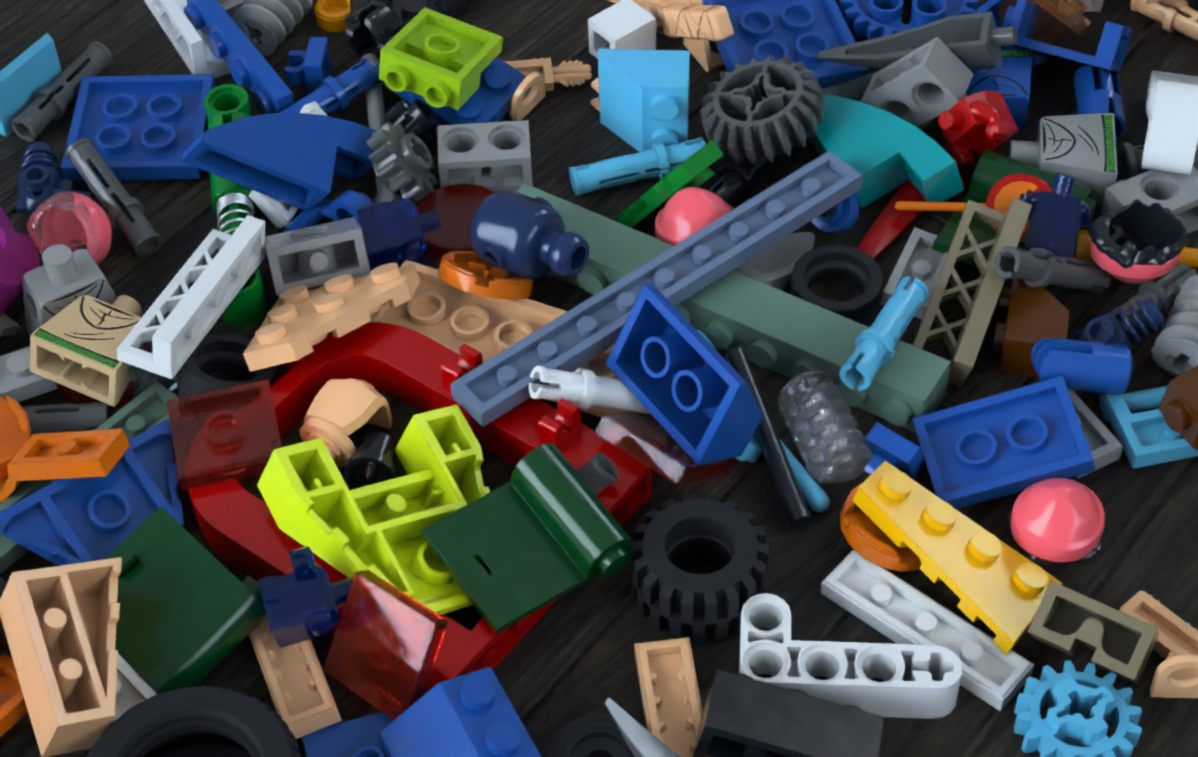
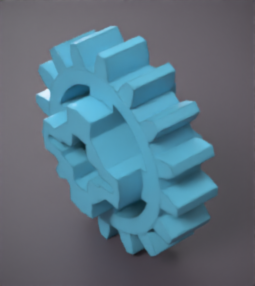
M1069 660L1064 662L1062 673L1057 674L1053 668L1046 665L1042 668L1040 680L1030 676L1026 679L1024 692L1019 693L1014 711L1017 714L1014 733L1024 735L1021 748L1024 753L1038 750L1041 753L1040 757H1131L1133 748L1137 747L1142 728L1138 726L1142 714L1141 707L1130 705L1133 695L1130 687L1119 690L1114 688L1117 676L1115 673L1111 672L1103 678L1095 676L1096 669L1093 663H1088L1084 672H1076L1073 663ZM1047 702L1049 705L1047 716L1041 719L1040 709ZM1113 721L1115 733L1109 738L1106 735L1109 727L1108 723Z

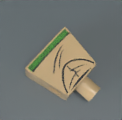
M89 295L78 297L30 335V372L115 407L137 368L117 360L116 349L142 318L140 317L142 315L141 306L135 299L127 295H120L112 304ZM144 343L138 349L144 350Z

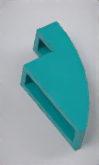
M824 95V122L818 125L817 135L807 137V139L820 156L830 150L863 175L862 187L854 193L861 209L908 180L926 202H945L964 190L956 161L935 140L919 128L888 111L867 103L839 96Z

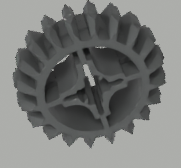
M770 54L763 61H757L752 57L751 62L742 66L735 63V70L732 72H720V81L709 83V93L702 96L703 104L700 110L702 116L700 118L708 141H714L724 154L722 157L731 156L736 163H740L746 158L753 165L761 158H768L773 163L774 157L782 153L790 157L791 149L795 146L806 147L807 137L816 136L818 125L824 122L825 107L823 102H825V98L818 78L814 75L813 70H808L805 67L803 61L793 63L789 56H784L776 61L772 54Z

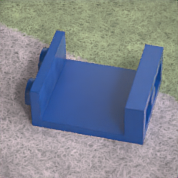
M1017 0L1016 7L1009 6L1002 27H1016L1017 44L1015 45L1103 69L1121 72L1134 29L1106 21L1096 55L1093 56L1030 39L1040 4L1027 0Z

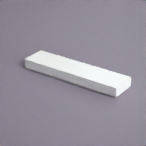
M854 549L821 583L822 595L895 643L938 645L954 651L960 658L963 666L960 685L1000 712L1026 683V679L1032 676L1033 663L1012 650L1005 655L992 642L994 638L885 568L864 559Z

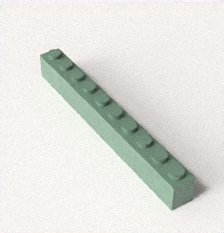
M524 183L517 191L533 199L540 197L547 200L561 215L565 224V232L573 231L586 239L589 245V258L584 269L578 275L561 277L552 270L547 275L558 277L579 286L591 294H597L674 246ZM734 270L675 306L696 330L703 331L715 348L729 351L735 347H742L748 360L761 368H768L795 380L805 387H812L841 400L846 405L858 407L885 419L892 425L902 426L913 432L915 430L912 418L935 412L947 392L951 361L901 340H898L893 350H896L892 360L887 365L880 367L866 390L858 391V385L863 377L860 378L854 390L850 389L842 382L839 375L840 369L854 352L857 346L854 345L856 338L863 330L870 327Z

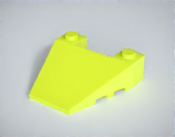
M458 404L413 415L395 448V452L408 475L352 490L348 489L322 438L274 449L257 486L280 530L412 623L473 605L420 535L421 529L490 493L489 487H484L480 468L484 461L481 445Z

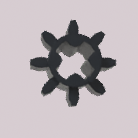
M403 99L384 115V118L392 126L400 123L405 134L413 132L424 142L428 149L438 140L437 133L433 130L440 124L439 118L426 103L419 99H416L411 105L406 99Z

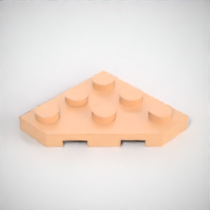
M387 263L370 271L369 275L353 278L351 274H343L329 279L321 287L308 290L307 286L299 285L283 291L279 294L278 300L267 313V317L255 332V336L243 353L249 371L297 361L314 352L312 346L324 340L328 335L327 333L332 331L333 337L340 338L370 322V315L379 311L385 302L388 301L390 307L396 308L411 300L420 283L415 265L410 264L398 267L397 263Z

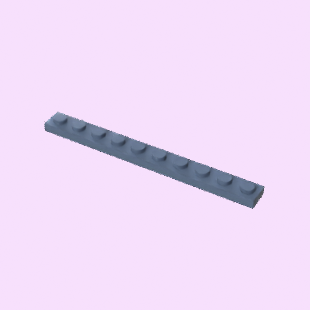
M827 151L450 383L452 398L482 427L486 426L530 398L529 382L549 385V383L541 382L540 379L530 377L532 370L536 366L572 372L613 346L644 284L652 283L675 307L859 191L862 187L863 175L833 152Z

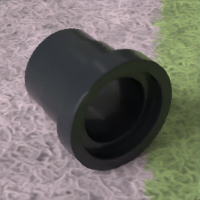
M371 432L362 438L360 446L357 448L356 453L348 459L344 470L345 479L350 487L356 489L397 478L395 466L397 442L391 436L382 432Z

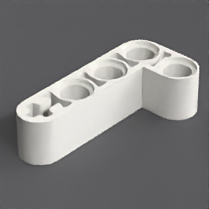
M1152 70L1145 103V112L1149 118L1141 168L1190 175L1198 141V76Z
M763 593L750 597L743 604L739 653V673L785 689H798L810 696L841 705H854L866 712L883 717L943 718L956 707L963 666L957 654L947 647L921 644L791 640V611L784 599L774 594ZM761 628H767V629H771V630L765 631V630H759V629H761ZM766 674L771 675L772 677L762 678L758 677L757 675ZM822 676V677H826V678H828V679H827V680H819V679H815L814 677ZM878 678L884 680V682H877L871 679Z

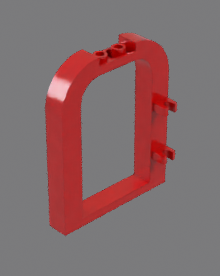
M368 322L340 338L333 337L331 331L327 333L328 335L324 340L312 346L314 352L297 361L286 363L288 373L277 378L270 389L251 407L241 411L231 425L215 416L205 426L195 441L189 455L187 485L199 529L210 548L227 563L244 574L249 575L275 594L281 595L291 591L298 609L427 692L439 682L487 667H491L494 671L558 600L556 599L497 634L493 632L483 618L471 631L444 614L412 623L280 530L267 504L249 493L242 486V481L252 467L305 418L315 396L330 379L354 378L364 380L373 385L376 390L396 397L421 413L458 404L451 396L450 383L483 364L482 353L467 344H463L460 347L459 355L415 330L381 322ZM530 397L484 427L458 404L481 447L513 466H516L530 451L546 443L555 444L576 471L591 460L597 452L606 455L616 466L619 478L596 496L622 528L652 496V462L582 424L580 407L564 398L557 402V410L539 399H532Z

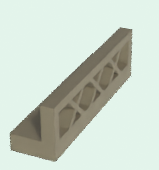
M1014 198L1004 214L968 200L912 344L923 349L926 342L942 337L951 353L948 383L961 388L974 366L1006 279L1000 277L995 270L994 260L996 254L999 251L1004 253L1002 248L1005 246L1017 248L1032 205ZM972 218L998 228L995 238L977 244L969 229ZM964 241L967 248L960 251ZM990 251L986 260L983 253ZM972 257L981 276L979 279L963 284L954 265L956 262ZM949 280L952 288L945 290ZM975 290L973 298L971 300L968 293ZM958 297L966 316L962 320L947 324L939 304L940 302ZM934 321L937 328L930 331L931 325ZM960 331L956 341L953 333Z

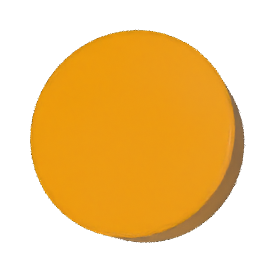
M318 0L314 6L316 23L322 30L327 32H343L352 25H348L345 22V19L351 13L350 0Z

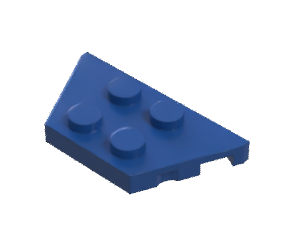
M166 419L128 440L130 447L107 477L58 479L0 511V534L60 566L105 559L160 506L183 527L184 519L182 504L178 495L177 486L179 481L177 465L174 463L172 427L170 422Z

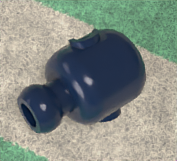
M510 190L498 191L488 196L481 203L472 219L470 236L471 245L476 255L485 262L519 277L540 279L551 270L561 277H573L584 269L588 261L589 245L586 239L579 233L573 231L565 232V224L561 215L543 198L536 197L533 199Z

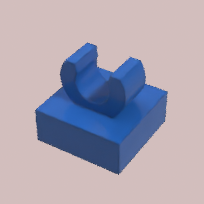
M310 37L307 51H289L290 66H285L284 68L287 84L302 85L306 83L307 94H310L322 86V80L332 76L333 69L328 37Z
M876 422L865 439L872 456L864 470L867 474L871 475L884 461H887L916 481L926 468L921 448L882 424Z

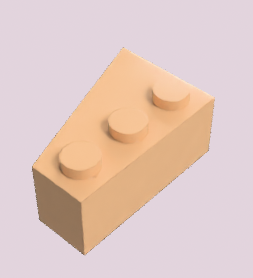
M122 557L12 572L1 596L0 618L41 757L91 749L115 717L118 650H115L116 624L119 620L120 603H117Z

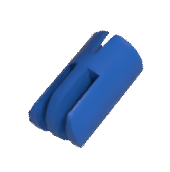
M1082 66L1075 71L1073 79L1078 114L1114 113L1117 141L1126 129L1119 76L1117 73L1111 75V72L1103 69H1098L1093 74L1092 66Z
M1043 338L1036 342L1031 350V362L1041 381L1063 376L1067 389L1112 395L1125 393L1129 386L1132 373V354L1124 344Z

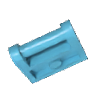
M1168 385L1121 395L1100 394L1099 406L1101 414L1106 422L1111 423L1119 442L1123 445V450L1132 469L1198 456V450L1191 447L1180 433L1173 431L1167 425L1163 414L1158 409L1131 414L1133 412L1159 408Z

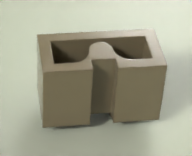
M1050 581L1027 631L1033 639L1073 657L1079 645L1095 651L1091 659L1095 667L1108 673L1113 672L1117 677L1134 685L1138 684L1159 637L1157 627L1053 581Z

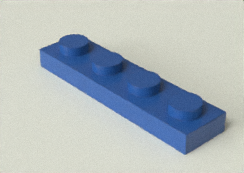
M187 0V6L184 7L185 15L196 31L200 30L206 37L207 44L213 55L217 59L223 58L229 65L231 75L237 85L241 87L246 86L250 91L253 101L261 114L278 113L293 104V92L217 0Z

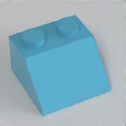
M598 49L600 123L639 152L649 150L653 144L663 143L666 146L688 141L690 51Z

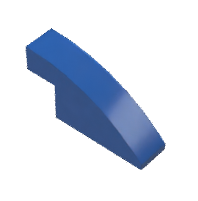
M297 112L268 113L240 118L203 132L183 153L182 162L306 211L314 208L330 193L333 173L357 182L373 168L372 161L368 156L374 151L370 149L366 141L372 137L371 133L376 130L355 122L326 115Z

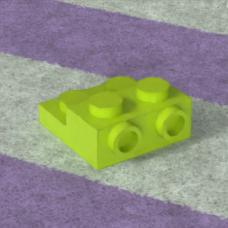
M424 7L380 50L379 80L384 81L386 86L394 92L410 91L423 96L426 102L433 107L441 108L446 106L459 110L479 89L481 73L502 52L503 37Z

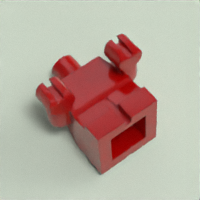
M982 90L966 96L950 110L942 112L938 119L939 126L943 129V138L951 153V157L956 161L958 170H964L975 160L973 154L969 153V149L977 151L979 156H982L986 149L990 151L996 150L1001 145V142L1007 141L1019 131L1001 92Z

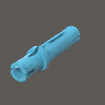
M703 137L666 146L663 143L653 144L651 149L614 157L587 165L569 167L573 192L575 196L646 178L658 176L662 180L682 162L704 147L706 143Z
M911 277L903 278L876 317L874 323L870 328L863 330L856 338L854 345L857 346L847 362L841 367L839 373L842 382L850 389L854 390L860 378L863 377L858 385V391L866 390L880 367L887 365L894 357L896 350H893L895 344L921 305L928 298V288L920 279L915 278L909 289L906 290L911 282Z

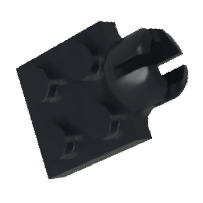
M350 0L351 13L347 16L345 22L348 25H352L346 28L345 38L349 46L358 55L373 45L374 47L364 54L372 53L378 57L380 56V50L424 7L456 18L469 8V0Z

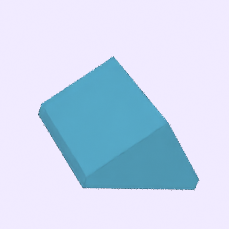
M48 33L0 71V134L5 137L13 132L12 120L33 102L32 96L41 87H48L62 73L54 40Z

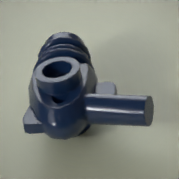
M34 142L28 145L23 155V164L18 177L19 196L15 204L17 213H30L33 217H38L43 203L48 198L64 192H77L95 201V194L93 192L73 190L74 187L71 180H62L59 167L57 166V156L48 143Z
M1149 297L1144 301L1137 300L1140 308L1135 311L1132 305H1129L1128 309L1131 314L1126 316L1122 308H1118V313L1122 317L1120 321L1109 312L1101 317L1092 319L1085 328L1068 334V339L1124 344L1132 351L1133 347L1130 337L1133 336L1138 344H1142V340L1137 333L1142 331L1145 337H1148L1150 334L1146 329L1147 327L1151 326L1153 331L1157 332L1158 327L1166 323V320L1152 297ZM1093 393L1095 401L1099 402L1101 393Z

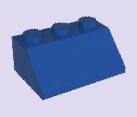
M652 283L644 284L609 355L606 365L697 465L742 456L763 417L748 383Z
M491 667L439 682L385 727L378 737L387 757H541Z

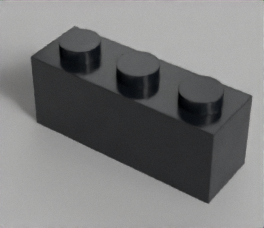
M717 669L704 702L693 757H878L884 717L866 712L854 705H841L810 696L798 689H785L754 680L745 674L729 673Z

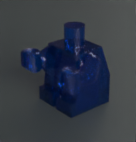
M1056 173L1052 192L1041 190L1031 194L1022 193L1019 200L1032 205L1022 243L1024 247L1031 249L1037 247L1045 248L1053 254L1073 258L1080 226L1089 227L1094 214V209L1089 208L1084 201L1071 197L1075 177Z
M393 199L391 202H383L356 210L367 253L375 268L403 258L404 260L427 266L423 254L425 247L428 246L424 232L442 227L437 209L419 214L414 201L409 199Z
M309 546L289 551L294 572L277 577L271 575L258 579L270 630L280 648L327 634L342 621L338 605L358 599L353 578L332 583L326 569L315 563Z

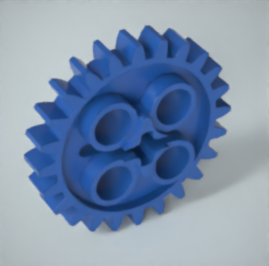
M838 0V6L848 28H853V38L857 39L867 36V40L923 26L948 16L974 14L977 12L979 0H912L909 24L902 23L904 0Z

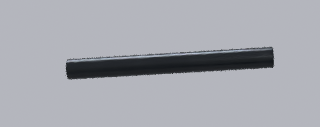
M742 347L732 348L726 352L725 358L748 383L763 416L755 430V434L790 523L795 528L805 526L811 521L810 513L746 353Z

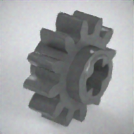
M390 122L385 123L371 133L372 137L366 143L374 152L368 157L372 161L377 177L392 193L400 190L406 202L412 198L418 202L434 191L433 186L438 184V180L431 172L436 169V166L433 164L430 151L419 137L413 132L405 134L400 123L392 126Z

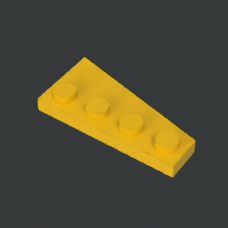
M884 461L858 487L852 500L899 548L909 547L920 558L921 566L919 569L933 583L942 580L961 599L957 607L972 622L981 619L996 634L992 642L1005 655L1011 651L1029 629L1050 581L1060 585L1063 584L1040 566L1024 557L998 539L994 534L982 528L887 461Z

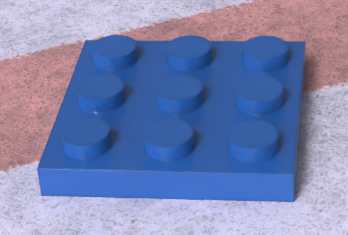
M702 0V5L725 6L728 11L734 35L721 41H715L728 72L735 70V63L743 66L750 63L752 57L757 61H763L768 55L772 54L776 61L784 56H789L793 63L803 61L808 70H813L822 89L866 82L868 67L818 59L819 51L856 43L835 0Z
M214 74L82 76L61 165L64 179L85 181L66 156L69 146L83 138H88L92 141L95 149L115 173L118 180L200 179L202 169L182 162V156L197 138L208 130L204 98L211 89L216 87ZM95 172L100 181H103L98 172Z

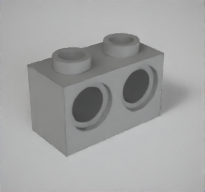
M936 37L873 74L860 102L888 111L922 130L933 118L939 116L944 111L950 110L962 98L967 96L966 91L974 74L939 37Z
M529 120L437 126L438 168L442 197L493 194L506 190L517 192L524 183L533 186Z

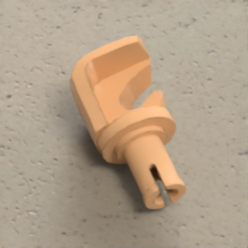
M354 378L330 379L311 403L305 415L304 424L299 430L300 437L303 442L322 438L335 464L342 467L346 466L348 459L356 453V447L348 436L366 423L390 429L392 426V415L386 398L377 392L370 383Z

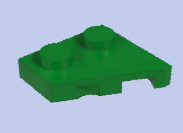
M711 140L640 196L641 198L618 214L614 221L631 228L668 201L679 190L690 186L699 187L715 175L710 166L724 154L714 141Z

